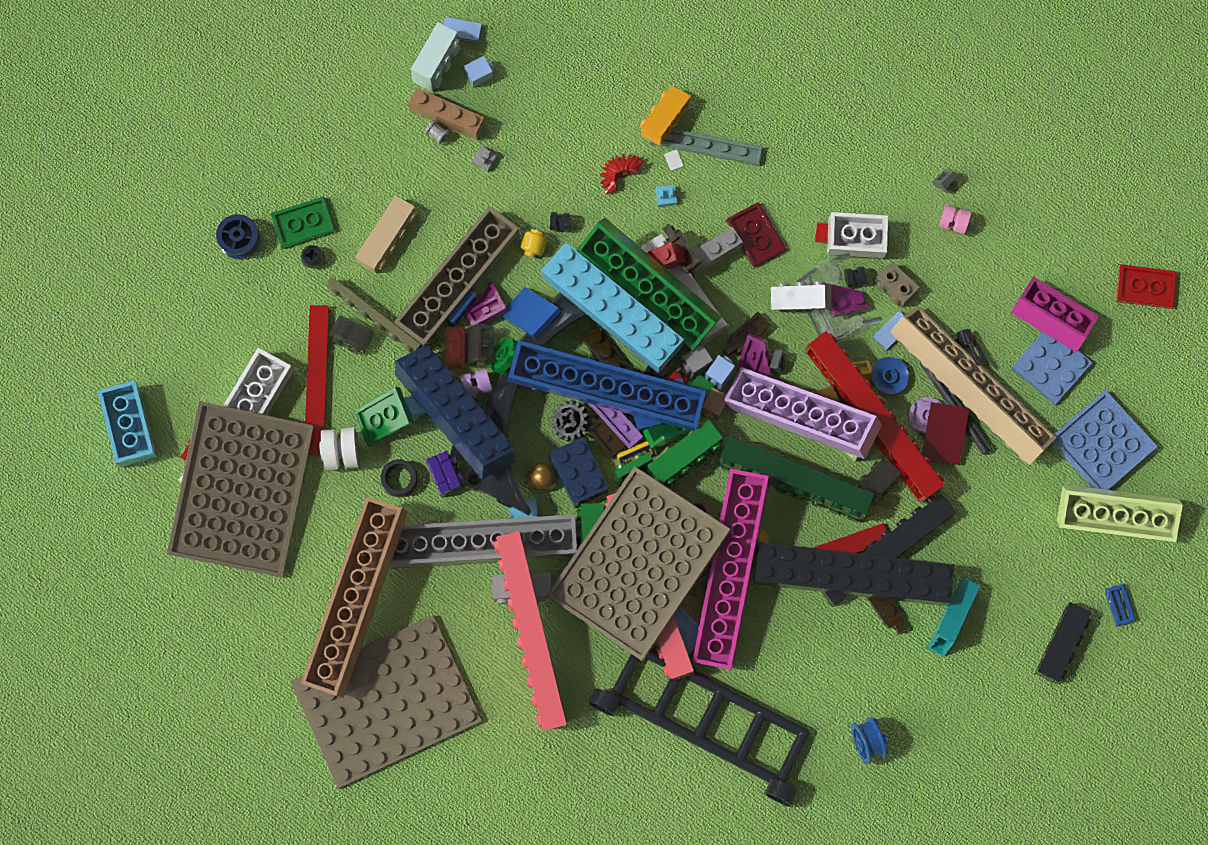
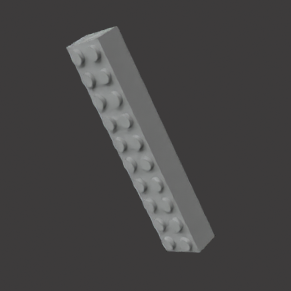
M575 515L404 525L389 569L498 562L502 559L500 553L495 551L494 541H497L496 537L518 531L521 534L527 560L573 557L577 552Z

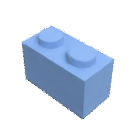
M718 355L706 372L705 379L713 383L715 389L721 391L733 375L735 367L733 361L726 356L722 358Z

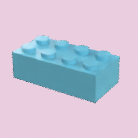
M134 380L98 390L115 463L121 468L157 458L138 383Z

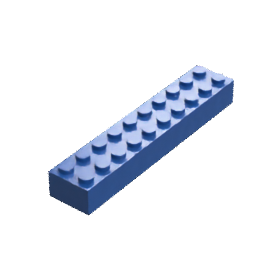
M519 340L507 380L508 382L694 431L697 428L706 393L705 390Z

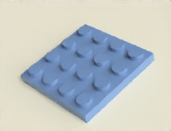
M1106 390L1053 434L1057 438L1051 443L1091 488L1109 490L1158 447Z

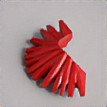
M623 154L622 162H620L618 155L615 156V159L611 158L613 163L607 160L609 164L605 163L606 167H602L606 173H600V177L605 178L600 181V184H603L601 187L607 188L604 193L609 194L616 191V181L637 173L645 161H639V156L636 157V155L632 156L631 154H629L627 160L625 154Z

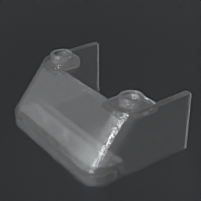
M845 253L827 258L798 279L797 282H807V286L813 285V282L838 284L842 279L839 264L849 258L850 254ZM830 309L806 310L818 335L820 336L827 330L829 334L832 333L838 341L836 344L864 333L882 320L881 317L865 320L861 315L853 317L845 315L833 318Z

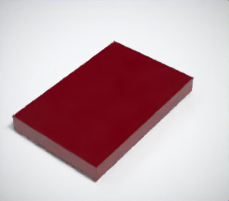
M759 202L726 219L729 228L733 227L742 240V250L753 268L786 251V247Z
M930 402L921 454L923 457L926 456L930 461L960 465L969 408Z

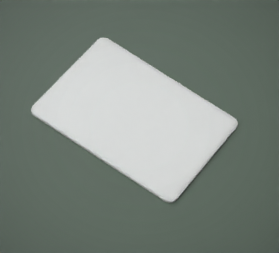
M677 150L664 154L670 170L683 166Z

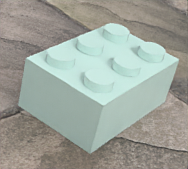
M437 22L411 67L414 83L431 92L434 91L435 87L438 88L440 86L443 73L448 72L451 66V59L453 56L456 57L460 51L458 33Z

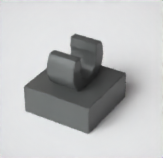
M944 169L932 183L936 188H942L944 192L951 193L949 185L958 186L955 180L958 176L953 170Z
M775 349L774 355L769 354L770 368L774 373L782 375L787 356L783 351Z

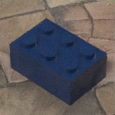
M584 437L549 452V458L557 471V475L573 508L609 492L608 485Z

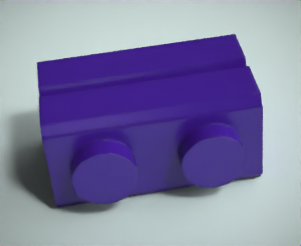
M447 451L426 459L441 497L463 489L461 483H464L463 477L460 472L456 473L454 468L457 465L455 458L449 455Z

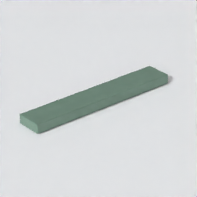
M672 129L661 144V147L755 166L760 165L763 150L762 146ZM650 141L649 143L651 145L659 146L652 141Z

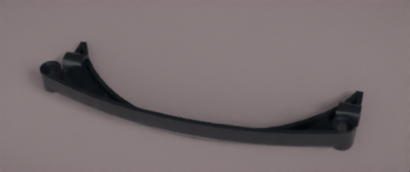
M559 292L550 303L557 306L561 313L536 339L525 333L521 341L544 347L562 330L588 315ZM511 366L504 375H500L484 410L507 439L510 410L519 384L507 381ZM468 465L465 481L469 490L489 495L495 498L498 503L508 508H514L528 516L530 515L531 509L518 489L511 465L483 480ZM477 477L480 481L477 485L473 486L469 483L470 478Z

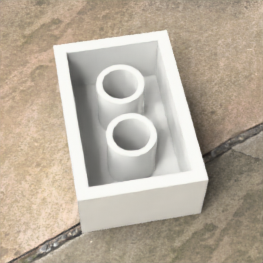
M831 212L828 218L827 255L884 258L887 253L888 216Z

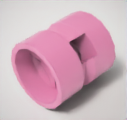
M946 204L940 219L939 228L946 230L952 228L954 232L964 235L971 211L964 209L958 211L955 206Z

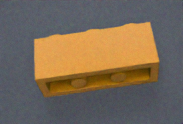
M671 86L668 91L665 90L661 95V101L652 107L649 117L643 119L640 125L642 128L641 136L661 146L690 106L691 96L674 86Z

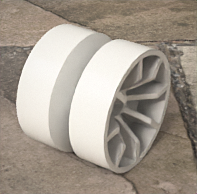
M355 427L342 428L341 439L339 440L335 429L321 431L320 455L326 471L339 469L340 458H343L346 469L359 467Z

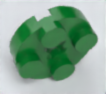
M504 337L499 340L492 349L495 352L493 357L489 356L488 367L494 372L504 375L512 365L518 341L512 337Z

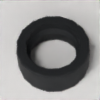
M401 459L392 460L387 463L380 475L381 484L385 491L391 496L398 498L411 494L418 482L417 472L413 465ZM394 468H405L409 472L411 479L407 487L394 489L390 486L388 475Z

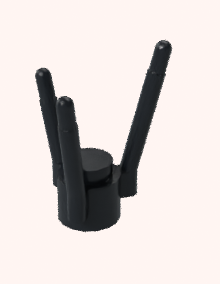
M971 329L957 332V339L955 341L962 345L963 348L969 347L976 366H979L980 363L973 344L984 364L988 366L989 363L977 343L975 335H972Z

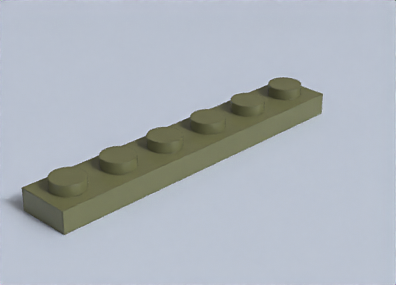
M332 276L327 281L328 290L336 297L340 295L344 298L343 302L351 308L353 306L359 310L358 313L363 318L367 319L369 317L374 321L372 324L376 328L387 331V335L395 342L397 340L400 341L406 351L411 353L421 348V345L339 281Z

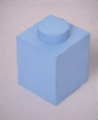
M484 56L464 66L465 73L473 88L493 78L494 67L490 60L486 61Z

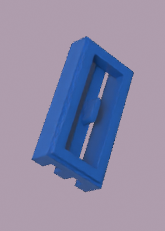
M470 290L447 318L449 325L455 327L466 314L465 311L477 298L475 292Z
M1120 584L1104 589L1116 627L1135 622L1136 619L1125 585ZM1118 589H1120V591H1121V594H1122V597H1123V600H1124V603H1125V606H1126V609H1127V612H1128V615H1129V619L1126 618V615H1125V612H1124V609H1123V606H1122V603H1121V600H1120V597H1119V594H1118V591H1117ZM1111 591H1113L1122 621H1120Z

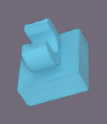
M675 185L656 187L658 207L677 205Z

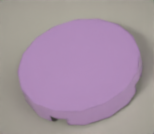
M923 397L917 400L911 406L908 413L911 427L922 435H925L930 402L942 404L939 400L932 397Z

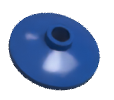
M884 357L874 364L871 371V379L876 389L880 392L893 395L901 392L906 387L909 373L905 364L899 359ZM889 374L891 376V380H887L885 378V375Z

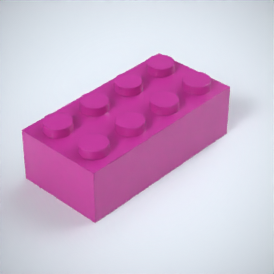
M1034 276L1011 311L1018 318L1075 352L1078 351L1099 317Z

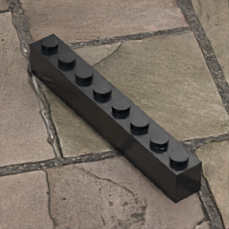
M942 494L938 497L933 495L926 501L927 505L925 507H917L911 512L913 516L909 519L905 517L896 523L897 528L893 531L890 529L880 535L882 539L877 543L873 540L865 547L867 550L862 554L897 558L951 518L956 511ZM821 592L831 606H834L847 596L844 594Z

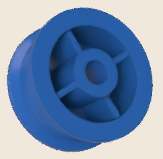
M868 717L864 723L858 725L852 723L851 733L853 741L863 762L869 765L873 759L879 757L882 759L886 758L887 750L885 745H888L885 734H881L877 719Z

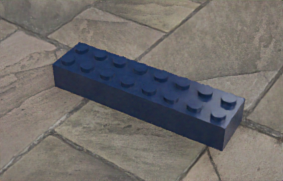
M428 345L395 360V376L482 480L514 463L516 448Z

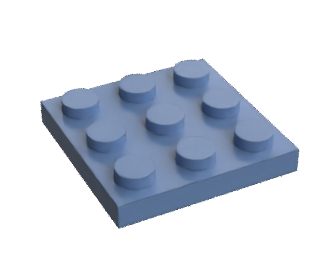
M1042 332L1011 369L1055 406L1092 362L1081 352L1071 350Z

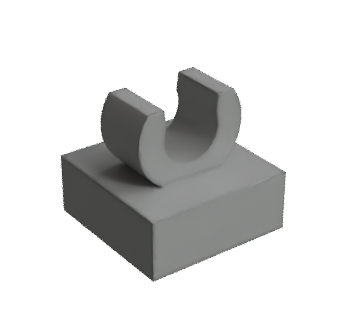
M480 146L472 160V164L489 172L498 156L496 153Z

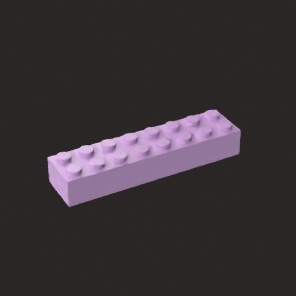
M742 367L724 399L731 410L863 459L866 458L882 426L875 415Z

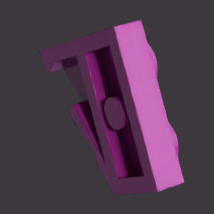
M492 281L487 284L488 288L483 294H479L475 302L465 311L474 329L508 312Z
M825 283V285L831 286L832 309H830L833 318L868 310L869 306L862 291Z
M751 333L748 334L736 369L740 370L742 367L772 378L768 341Z

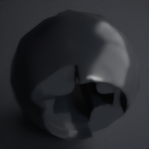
M306 246L301 252V262L308 268H318L324 262V252L318 246ZM314 253L316 257H314V260H310L311 254Z

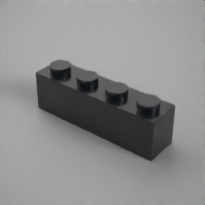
M1072 602L1066 604L1034 674L1054 684L1064 680L1067 674L1065 668L1068 663H1072L1076 654L1073 651L1076 646L1079 647L1083 640L1082 631L1084 628L1087 629L1092 619L1089 618L1090 611Z

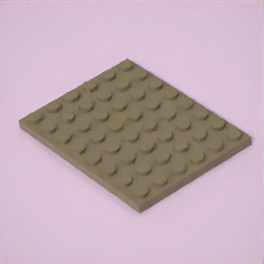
M199 401L166 555L282 577L313 425Z
M634 466L547 596L635 657L644 661L731 530Z
M433 615L361 648L344 698L301 684L303 675L290 681L338 789L482 722Z

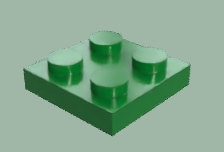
M649 452L645 455L641 453L633 458L634 461L628 464L627 462L622 463L617 467L615 480L619 486L623 484L634 466L644 473L647 471V465L653 462Z

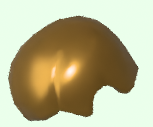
M535 463L529 467L527 472L528 485L536 491H550L555 487L558 480L556 469L548 463Z

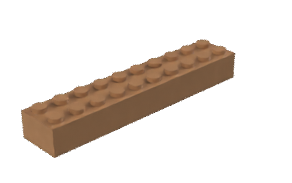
M366 497L301 684L344 698L408 515L407 510Z

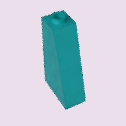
M965 577L961 578L952 594L951 604L946 607L926 647L927 649L944 657L954 644L980 587L974 580Z

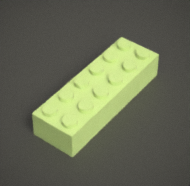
M1063 484L1057 523L1060 528L1176 542L1183 504L1176 498Z

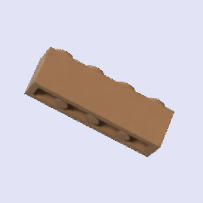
M417 87L408 103L411 112L431 121L436 120L438 124L474 140H478L485 126L483 116Z

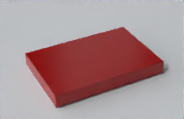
M1120 264L1116 302L1173 309L1177 271Z

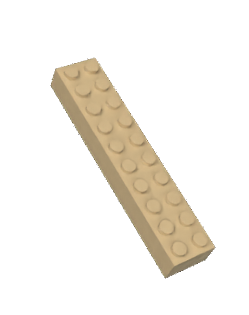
M919 306L905 314L891 329L890 332L894 338L901 342L910 354L915 355L921 361V364L935 375L937 380L943 382L952 394L959 397L963 404L971 409L979 420L985 422L995 435L1004 440L1005 444L1013 449L1022 461L1030 465L1057 438L981 365L976 366L973 357Z

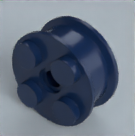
M241 214L230 215L218 225L216 239L221 250L228 257L245 259L254 254L258 249L260 234L255 223L249 217Z

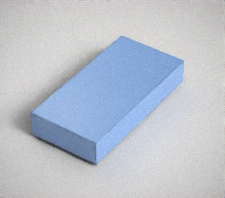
M445 17L444 26L458 33V40L479 42L482 28L481 23Z
M900 311L872 337L885 350L896 341L890 331L904 316Z

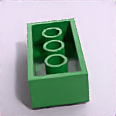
M708 420L647 465L646 473L669 489L675 484L674 481L678 477L682 479L688 475L694 465L696 467L700 466L706 461L705 458L709 454L713 456L720 451L723 437Z

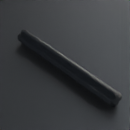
M920 361V366L947 405L963 407L957 397L949 391V388L943 382L937 380L935 375L925 368ZM968 415L966 432L984 455L991 451L992 448Z

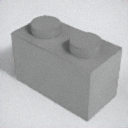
M700 345L683 356L680 370L685 377L689 376L690 379H693L708 369L713 360L703 345Z

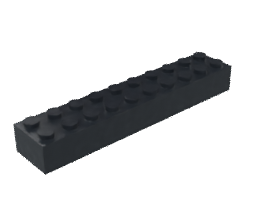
M759 542L757 546L754 584L948 607L952 601L955 565Z

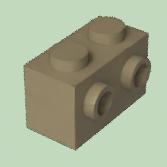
M893 262L875 279L877 289L882 293H887L890 296L891 302L896 306L899 305L901 308L920 288Z

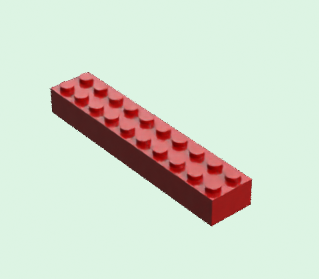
M826 330L807 345L805 353L828 383L833 386L835 392L845 405L877 416L882 426L874 443L917 500L922 503L944 486L943 477L939 472H934L930 467L932 466L930 460L926 456L923 457L917 443L915 441L911 442L907 436V430L902 425L899 426L895 421L897 419L895 414L885 408L883 405L885 402L879 394L875 395L872 391L873 386L867 379L864 380L860 375L861 370L856 364L852 365L846 350L840 349L836 344L838 343L836 337L832 333L829 334Z

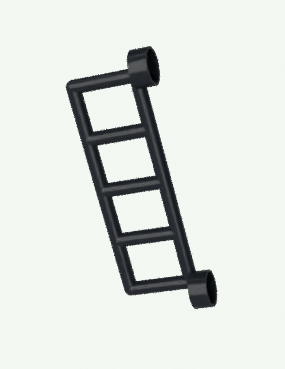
M651 649L645 659L661 667L666 666L664 658L660 659L658 652ZM630 654L611 693L599 688L594 689L588 704L609 716L616 717L620 707L768 782L769 784L764 794L784 806L793 808L800 792L786 783L810 736L808 728L693 670L694 674L683 678L714 693L694 732L664 716L683 678L672 681L670 677L654 710L623 695L640 662V659L633 654ZM724 699L755 714L736 753L706 738ZM765 720L796 735L778 774L747 759Z

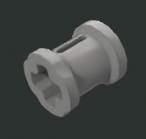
M433 120L425 129V133L434 137L438 144L443 143L450 133L438 125L436 120Z

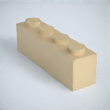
M395 195L355 256L356 262L375 274L378 270H382L386 264V257L388 254L391 255L396 248L395 243L405 235V228L408 223L411 224L416 218L415 206Z

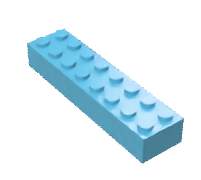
M565 243L541 270L542 278L657 373L666 366L684 345V339L568 243Z

